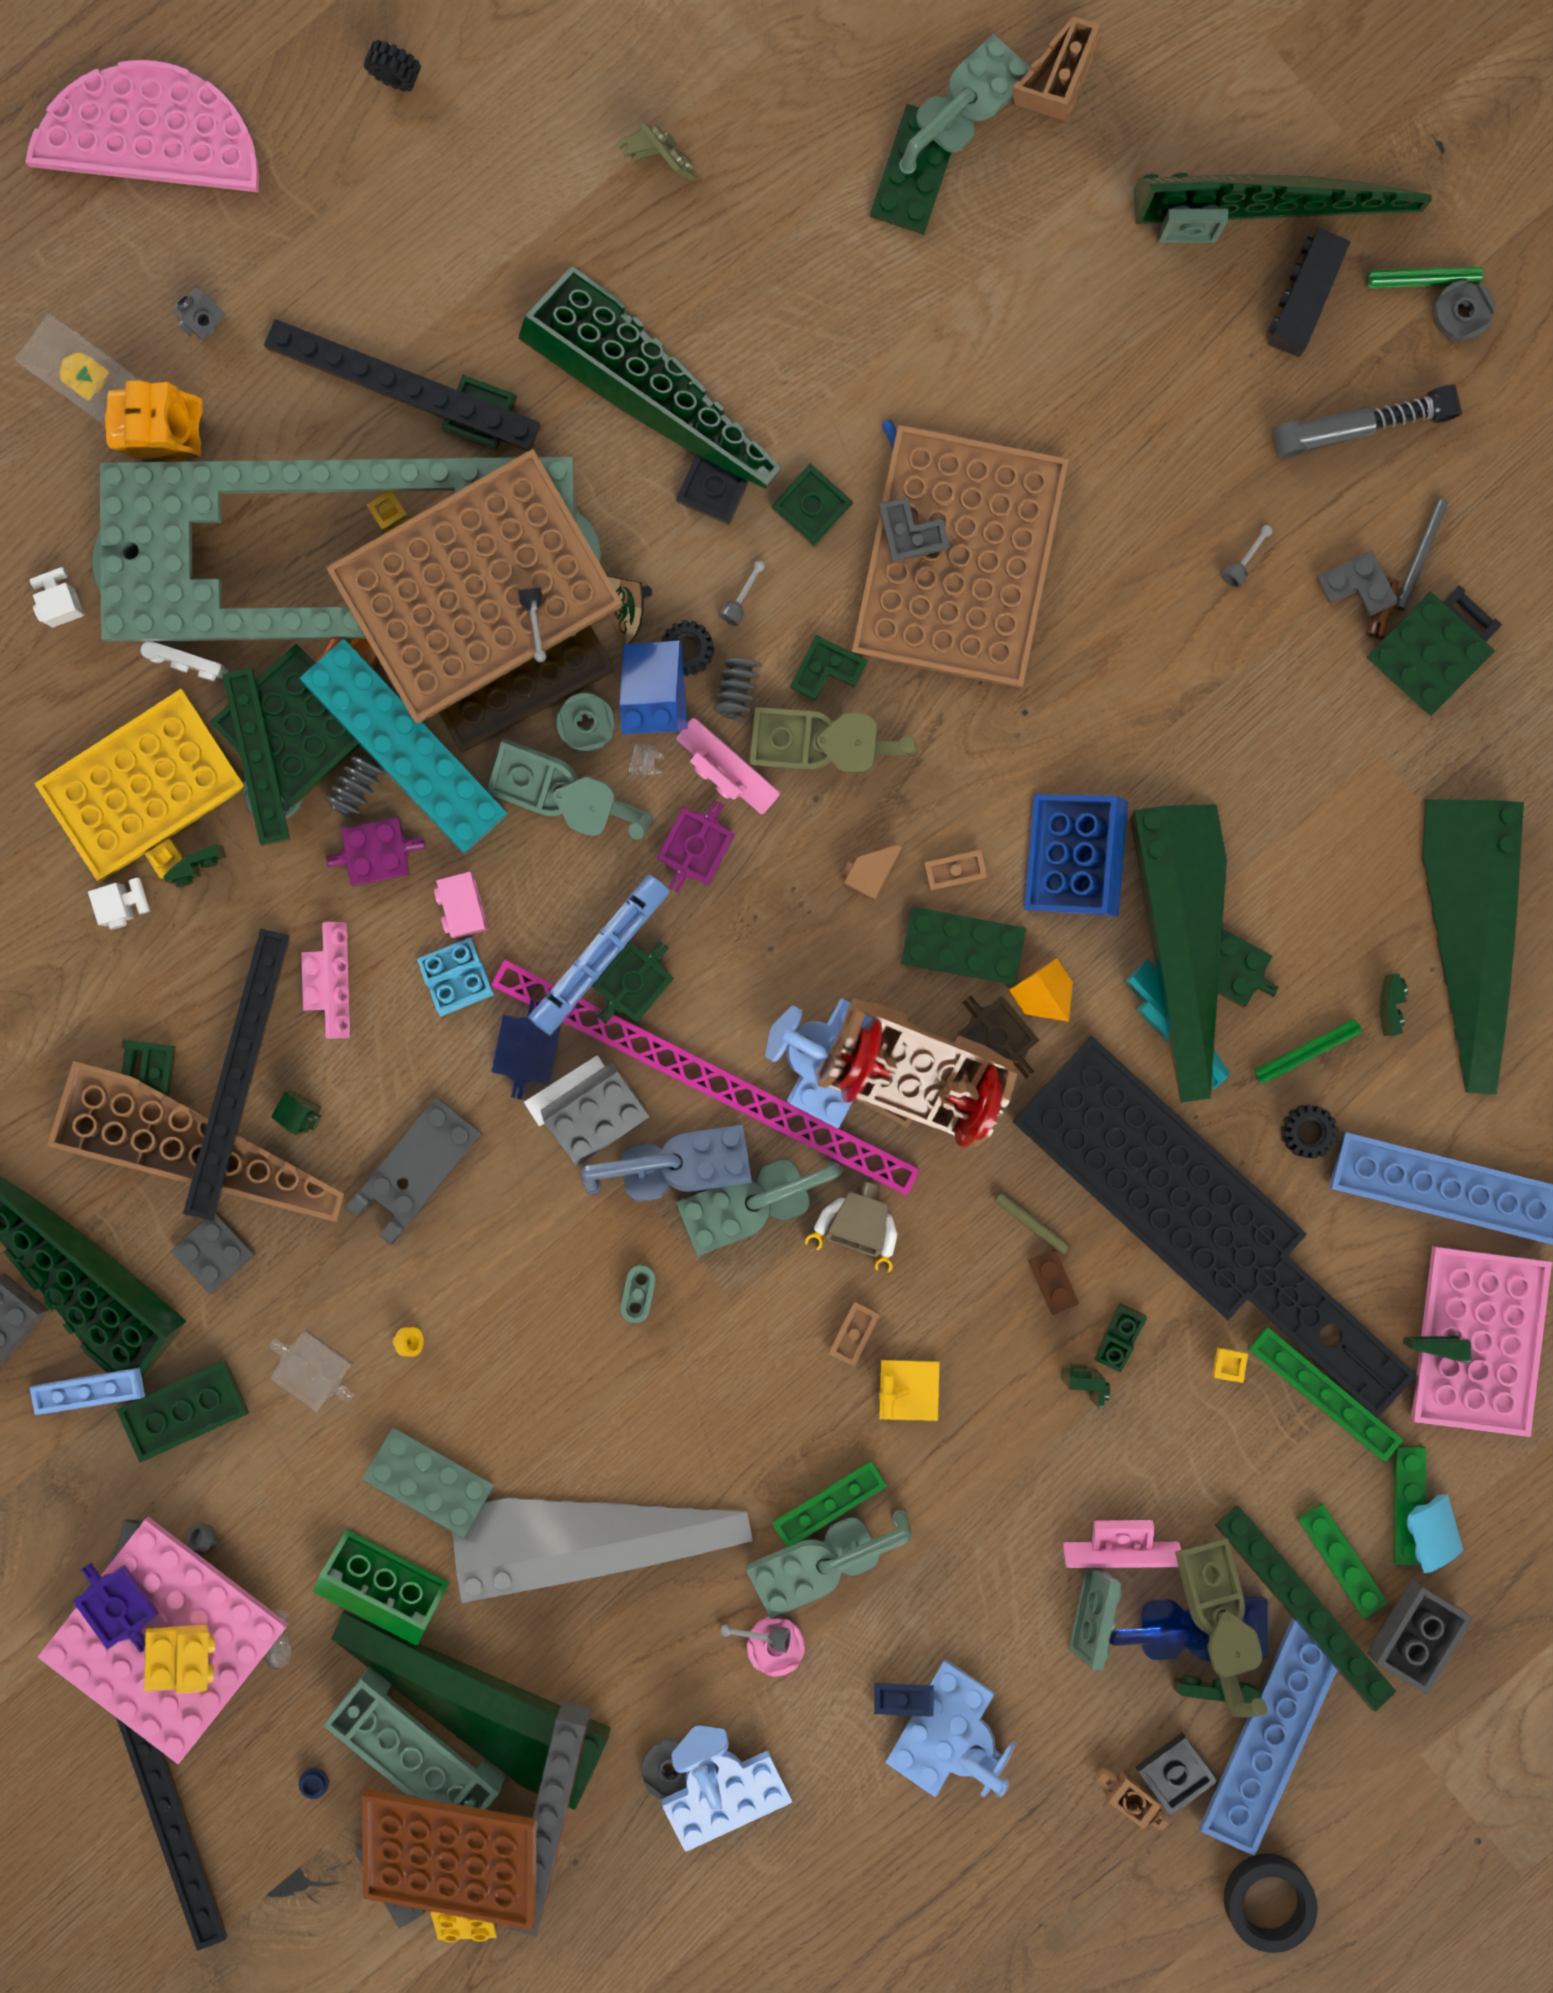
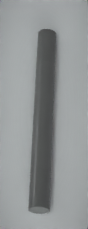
M1437 499L1397 598V604L1394 605L1399 610H1406L1449 503L1444 499Z

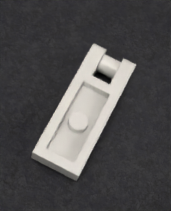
M147 641L141 646V654L152 662L162 663L166 660L171 662V668L187 673L188 668L199 671L197 676L215 682L216 677L223 679L222 674L229 671L222 664L152 641Z

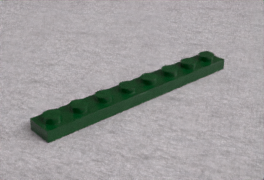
M1234 1506L1215 1524V1527L1225 1538H1228L1232 1547L1367 1706L1375 1712L1383 1706L1397 1691L1239 1506Z

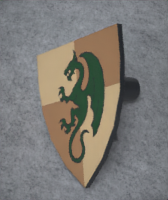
M607 576L624 605L610 613L609 617L626 644H630L636 637L642 623L644 598L650 597L652 590L648 585L642 587V582Z

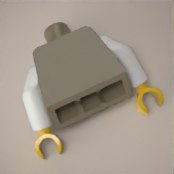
M865 1182L863 1183L860 1195L849 1192L846 1198H837L822 1210L814 1226L815 1231L811 1232L806 1238V1245L810 1238L815 1237L820 1243L816 1249L819 1250L824 1243L823 1235H826L825 1240L876 1257L874 1259L876 1271L880 1262H887L886 1271L889 1273L892 1270V1263L889 1257L894 1252L897 1231L893 1217L887 1213L888 1205L876 1201L880 1188L875 1184Z

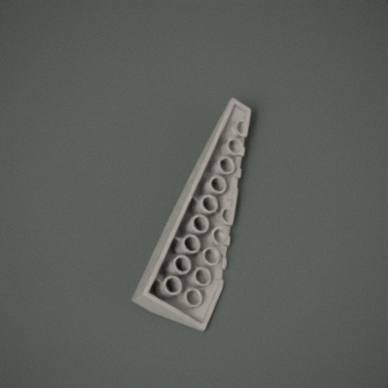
M505 1497L485 1501L464 1539L453 1533L456 1574L462 1603L614 1574L753 1541L748 1511L700 1510L688 1507L666 1508L665 1506L655 1505L649 1507L638 1506L637 1504L604 1502L582 1503L570 1500L548 1501L536 1498L531 1500L519 1499V1497Z

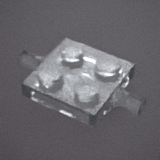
M307 1329L289 1347L276 1339V1337L268 1344L267 1348L281 1356L278 1367L270 1379L315 1412H318L327 1399L333 1395L337 1396L347 1405L354 1398L355 1394L341 1385L344 1375L353 1362Z

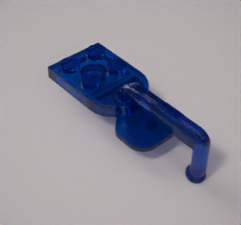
M1263 1596L1243 1597L1245 1612L1242 1621L1256 1631L1262 1651V1659L1268 1658V1599ZM1171 1599L1148 1602L1142 1609L1141 1629L1115 1630L1114 1628L1110 1634L1109 1643L1111 1645L1142 1644L1145 1655L1153 1660L1175 1659L1186 1647L1195 1657L1204 1661H1211L1208 1651L1209 1634L1203 1632L1195 1624L1189 1608L1185 1611Z

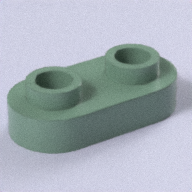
M638 1264L632 1267L627 1274L620 1310L623 1318L630 1323L644 1321L650 1312L656 1284V1274L648 1265ZM638 1274H645L647 1282L644 1284L638 1283L636 1276ZM637 1302L641 1305V1310L633 1312L630 1305Z

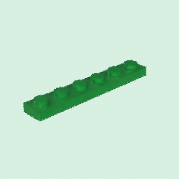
M1265 1326L1248 1346L1247 1349L1383 1462H1386L1403 1442L1402 1438L1268 1327Z

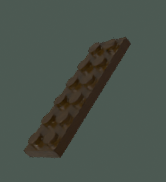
M591 625L577 632L576 636H570L544 651L546 653L544 661L538 662L533 657L441 710L439 714L461 753L468 751L615 672Z

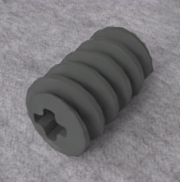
M729 658L724 662L725 666L729 669L722 672V677L727 681L719 683V688L724 692L716 695L717 700L721 703L715 704L713 709L725 718L747 722L748 719L741 716L742 712H751V708L744 705V701L754 700V697L749 695L747 690H754L757 687L749 681L750 679L759 678V674L752 671L753 667H762V664L747 658Z
M356 757L351 758L355 768L345 767L344 769L349 778L341 776L338 778L343 787L333 786L331 788L336 797H325L331 808L353 822L354 820L350 816V812L356 814L361 812L356 803H367L362 794L372 795L374 793L369 783L380 784L375 774H386L365 759Z

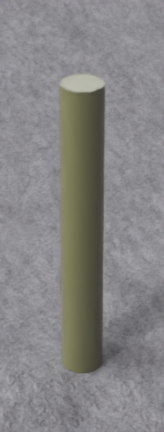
M1003 1192L996 1196L995 1202L1062 1254L1066 1253L1070 1247L1066 1241Z

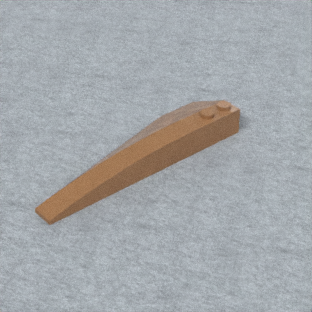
M73 1061L47 1147L191 1184L208 1118L131 1076ZM237 1135L222 1193L337 1222L344 1193Z

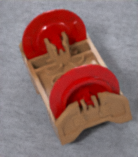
M853 998L847 1010L842 1029L828 1057L822 1059L816 1071L818 1086L840 1091L842 1101L850 1103L855 1098L952 1134L955 1136L956 1143L961 1147H967L970 1144L978 1147L991 1136L993 1132L992 1126H996L998 1123L996 1118L1003 1114V1108L1007 1107L1010 1102L1017 1077L1013 1061L1004 1058L985 1045L958 1035L955 1042L909 1025L906 1014L878 1003L864 1002ZM864 1015L872 1017L871 1021L862 1028Z

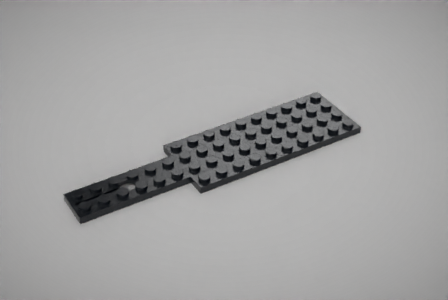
M1092 1036L1078 1048L1011 1121L1225 1319L1229 1320L1249 1300L1376 1418L1389 1407L1417 1376L1288 1257L1307 1234ZM1326 1325H1336L1340 1329L1341 1339L1333 1347L1324 1346L1319 1338L1321 1329Z

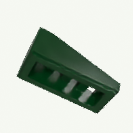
M1405 1336L1403 1338V1344L1414 1350L1463 1363H1471V1341L1463 1336Z

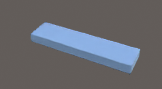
M140 1368L30 1386L35 1415L145 1397Z

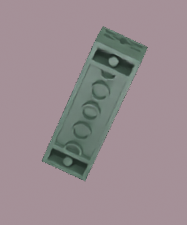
M369 1666L335 1707L323 1726L407 1796L486 1810L499 1794L505 1776L483 1758L474 1768L389 1698L386 1694L392 1684Z

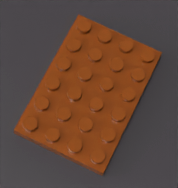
M366 1788L362 1794L364 1899L532 1931L536 1923L537 1819Z

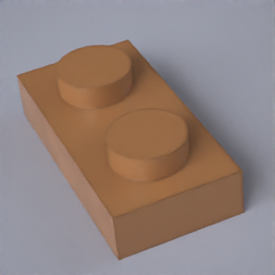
M981 849L923 863L930 891L988 878Z
M854 1300L828 1354L855 1367L880 1317V1313Z

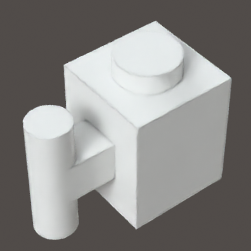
M64 567L30 579L34 590L45 587L44 591L33 595L36 603L33 605V609L40 622L43 621V623L52 628L85 616L75 588L67 583L60 585L58 581L68 578Z
M140 878L129 880L131 892L128 893L125 885L119 883L88 891L98 925L109 926L110 930L126 926V920L135 918L131 905L136 904L138 914L150 912Z

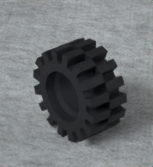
M380 40L372 42L363 64L364 69L371 76H375L376 80H381L384 82V85H391L393 89L398 90L399 88L404 92L406 90L408 92L413 90L421 70L420 62L414 59L412 54H407L403 48L401 50L398 49L395 44L389 45L387 41L381 42Z
M682 620V623L677 624L676 622L672 624V628H667L661 642L692 638L698 643V653L691 659H683L684 676H688V674H693L694 676L701 670L703 672L708 664L710 665L714 653L713 641L709 631L707 632L703 625H698L695 621L690 623L687 620Z
M1301 1105L1297 1109L1289 1111L1290 1115L1288 1117H1284L1283 1121L1285 1124L1281 1126V1131H1283L1284 1135L1281 1138L1282 1141L1286 1142L1285 1146L1287 1149L1293 1151L1292 1153L1312 1159L1318 1156L1323 1157L1326 1155V1151H1331L1334 1148L1332 1146L1333 1142L1337 1143L1338 1137H1335V1134L1339 1130L1334 1124L1336 1120L1330 1116L1331 1113L1329 1111L1323 1110L1321 1107ZM1308 1120L1316 1122L1320 1128L1318 1139L1312 1143L1304 1142L1299 1136L1301 1124Z

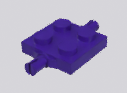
M92 1562L83 1567L80 1571L91 1585L72 1602L105 1648L108 1650L116 1643L130 1638L139 1653L145 1650V1637L140 1630L147 1622L155 1618L159 1611L124 1564L113 1573L101 1577Z

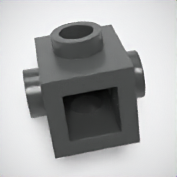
M195 287L189 294L183 295L177 301L176 308L172 311L180 319L176 324L188 336L194 333L200 339L211 335L217 329V323L226 315L198 287Z

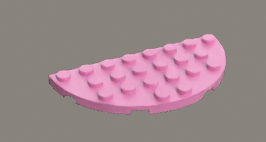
M133 60L118 62V66L101 71L95 69L72 82L46 108L47 114L39 128H35L32 134L25 161L29 167L259 192V166L255 146L244 121L232 103L210 82L191 74L185 68L159 61Z

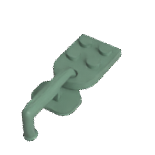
M992 34L954 70L947 86L948 97H931L919 108L916 114V122L921 130L909 141L904 156L899 163L900 170L904 174L913 173L916 169V159L919 152L932 140L949 152H958L973 139V120H986L996 115L1013 99L1014 85L1026 76L1031 67L995 34Z
M506 738L501 741L487 792L490 795L545 816L562 814L571 829L589 836L599 835L604 830L609 814L633 822L630 824L628 831L629 835L635 840L641 839L652 824L654 817L651 813L615 800L614 791L607 783L589 776L578 779L572 767L563 760Z
M782 1159L764 1166L760 1170L756 1182L751 1180L752 1183L707 1189L677 1201L676 1205L697 1256L757 1233L766 1224L769 1215L786 1221L803 1214L810 1204L807 1189L837 1178L843 1172V1165L837 1160H831L825 1168L801 1177L795 1163Z
M904 1510L896 1511L892 1521L898 1529L875 1539H872L862 1520L847 1518L831 1525L823 1542L819 1540H804L747 1564L746 1572L770 1619L829 1594L837 1586L841 1572L855 1576L868 1571L877 1565L879 1554L910 1541L912 1533L908 1513Z

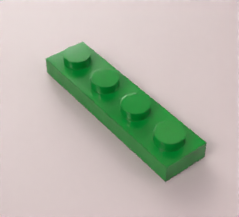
M1399 1445L1394 1451L1393 1563L1396 1565H1422L1416 1559V1543L1414 1535L1410 1534L1408 1530L1407 1519L1416 1506L1426 1505V1447Z
M869 1460L772 1521V1524L786 1547H789L886 1488L887 1484L873 1461Z
M1319 1503L1297 1518L1363 1619L1388 1604L1322 1503Z

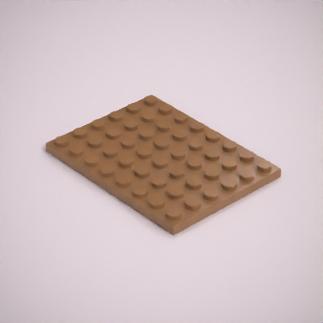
M898 425L882 503L908 497L914 525L943 519L950 548L949 550L892 563L880 514L852 653L1022 688L1069 459Z
M534 449L326 567L416 724L421 723L534 657L536 646L530 611L520 604L519 590L542 588L543 601L536 610L543 651L624 606Z

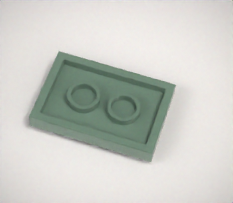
M1102 1568L1085 1569L1069 1650L1092 1670L1103 1671L1104 1663L1109 1656L1108 1644L1110 1634L1115 1628L1114 1615L1122 1593L1121 1582Z

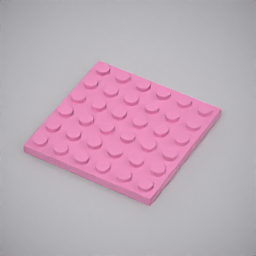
M147 1517L101 1577L113 1573L124 1564L159 1611V1614L147 1622L140 1630L144 1637L145 1628L207 1624L209 1635L214 1634L215 1651L214 1653H208V1664L214 1665V1680L207 1683V1691L176 1694L175 1689L144 1692L145 1650L139 1653L130 1638L116 1643L107 1650L77 1607L42 1650L38 1658L179 1765L283 1633L288 1623L150 1517Z

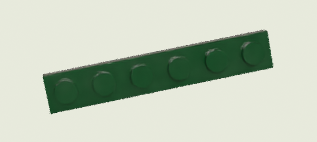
M252 668L223 673L222 676L259 843L261 846L289 841L291 838L254 671Z

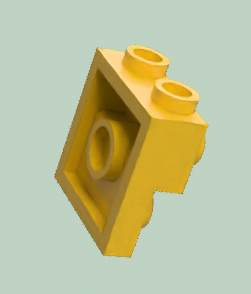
M207 1624L145 1628L144 1692L172 1689L176 1690V1694L207 1691V1683L214 1680V1665L208 1664V1653H214L215 1636L214 1634L209 1635Z

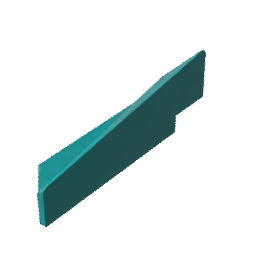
M1147 959L1123 982L1143 1001L1136 1011L1170 1045L1157 970L1151 961ZM1214 1051L1211 1087L1215 1090L1230 1075V1071Z

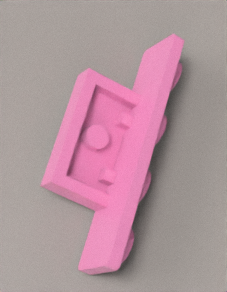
M692 718L688 723V729L682 730L677 736L676 740L694 755L690 762L695 766V772L706 780L709 778L717 785L716 790L725 798L729 799L731 797L735 800L741 796L756 811L764 814L780 796L779 790L697 718Z
M323 922V951L301 952L303 1011L325 1010L326 1038H349L346 922Z
M1153 1520L1094 1521L1092 1542H1064L1063 1553L1067 1568L1178 1567L1175 1551L1181 1550V1547L1177 1541L1153 1542Z

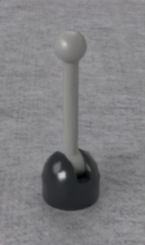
M542 588L519 590L520 604L526 610H529L536 646L534 658L536 661L542 662L546 659V653L542 650L536 610L543 601Z

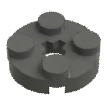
M1465 280L1454 282L1444 289L1434 303L1432 311L1435 324L1449 341L1457 343L1459 341L1473 340L1489 327L1495 309L1494 300L1490 292L1480 284L1476 286ZM1458 305H1461L1463 308H1470V312L1467 314L1468 318L1458 314Z
M664 1737L654 1743L644 1755L642 1761L643 1782L647 1790L659 1799L687 1788L686 1772L671 1773L669 1776L665 1774L666 1768L664 1765L672 1763L671 1754L682 1741L680 1739Z

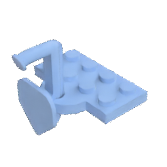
M841 998L827 1024L811 1021L805 1022L800 1026L798 1024L802 1017V1010L792 1005L772 1025L765 1057L776 1062L786 1049V1058L790 1067L800 1075L787 1102L839 1128L852 1102L846 1103L842 1101L840 1091L818 1086L816 1071L822 1059L828 1057L842 1029L851 1003ZM864 1015L861 1027L864 1028L871 1021L872 1017Z
M944 1660L930 1684L934 1685V1716H912L888 1757L886 1764L934 1797L938 1795L950 1772L959 1776H973L983 1783L985 1787L981 1792V1796L984 1798L991 1789L1001 1797L1008 1787V1780H1002L999 1776L1007 1765L1017 1743L1012 1741L1003 1755L995 1750V1737L990 1727L981 1719L995 1692L949 1661Z
M707 1726L693 1727L671 1754L672 1764L676 1772H686L687 1788L661 1799V1803L685 1852L793 1803L791 1795L768 1750L741 1762L735 1754L727 1751L729 1742L726 1731L721 1728Z

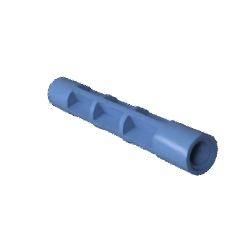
M648 874L607 925L600 930L586 950L574 961L573 965L554 988L547 993L531 1012L528 1019L547 1035L551 1036L581 997L598 980L612 960L624 949L625 945L643 923L649 919L670 894V891L660 881Z

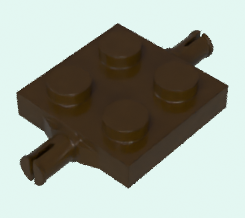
M972 995L967 998L968 1001L965 999L962 1004L973 1016L969 1023L957 1034L985 1045L1004 1058L1012 1060L1014 1066L1025 1079L1030 1076L1029 1074H1033L1035 1070L1031 1068L1024 1057L1028 1050L1040 1040L1005 998L1000 996L991 1005L983 1008L980 1007Z

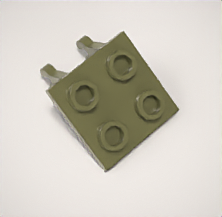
M643 122L640 125V131L629 138L622 137L617 143L618 149H622L628 144V148L622 155L631 156L637 153L632 158L633 161L662 155L675 173L692 182L697 179L692 171L694 168L693 163L685 154L681 155L674 148L677 145L675 140L667 131L663 132L657 125L652 127Z

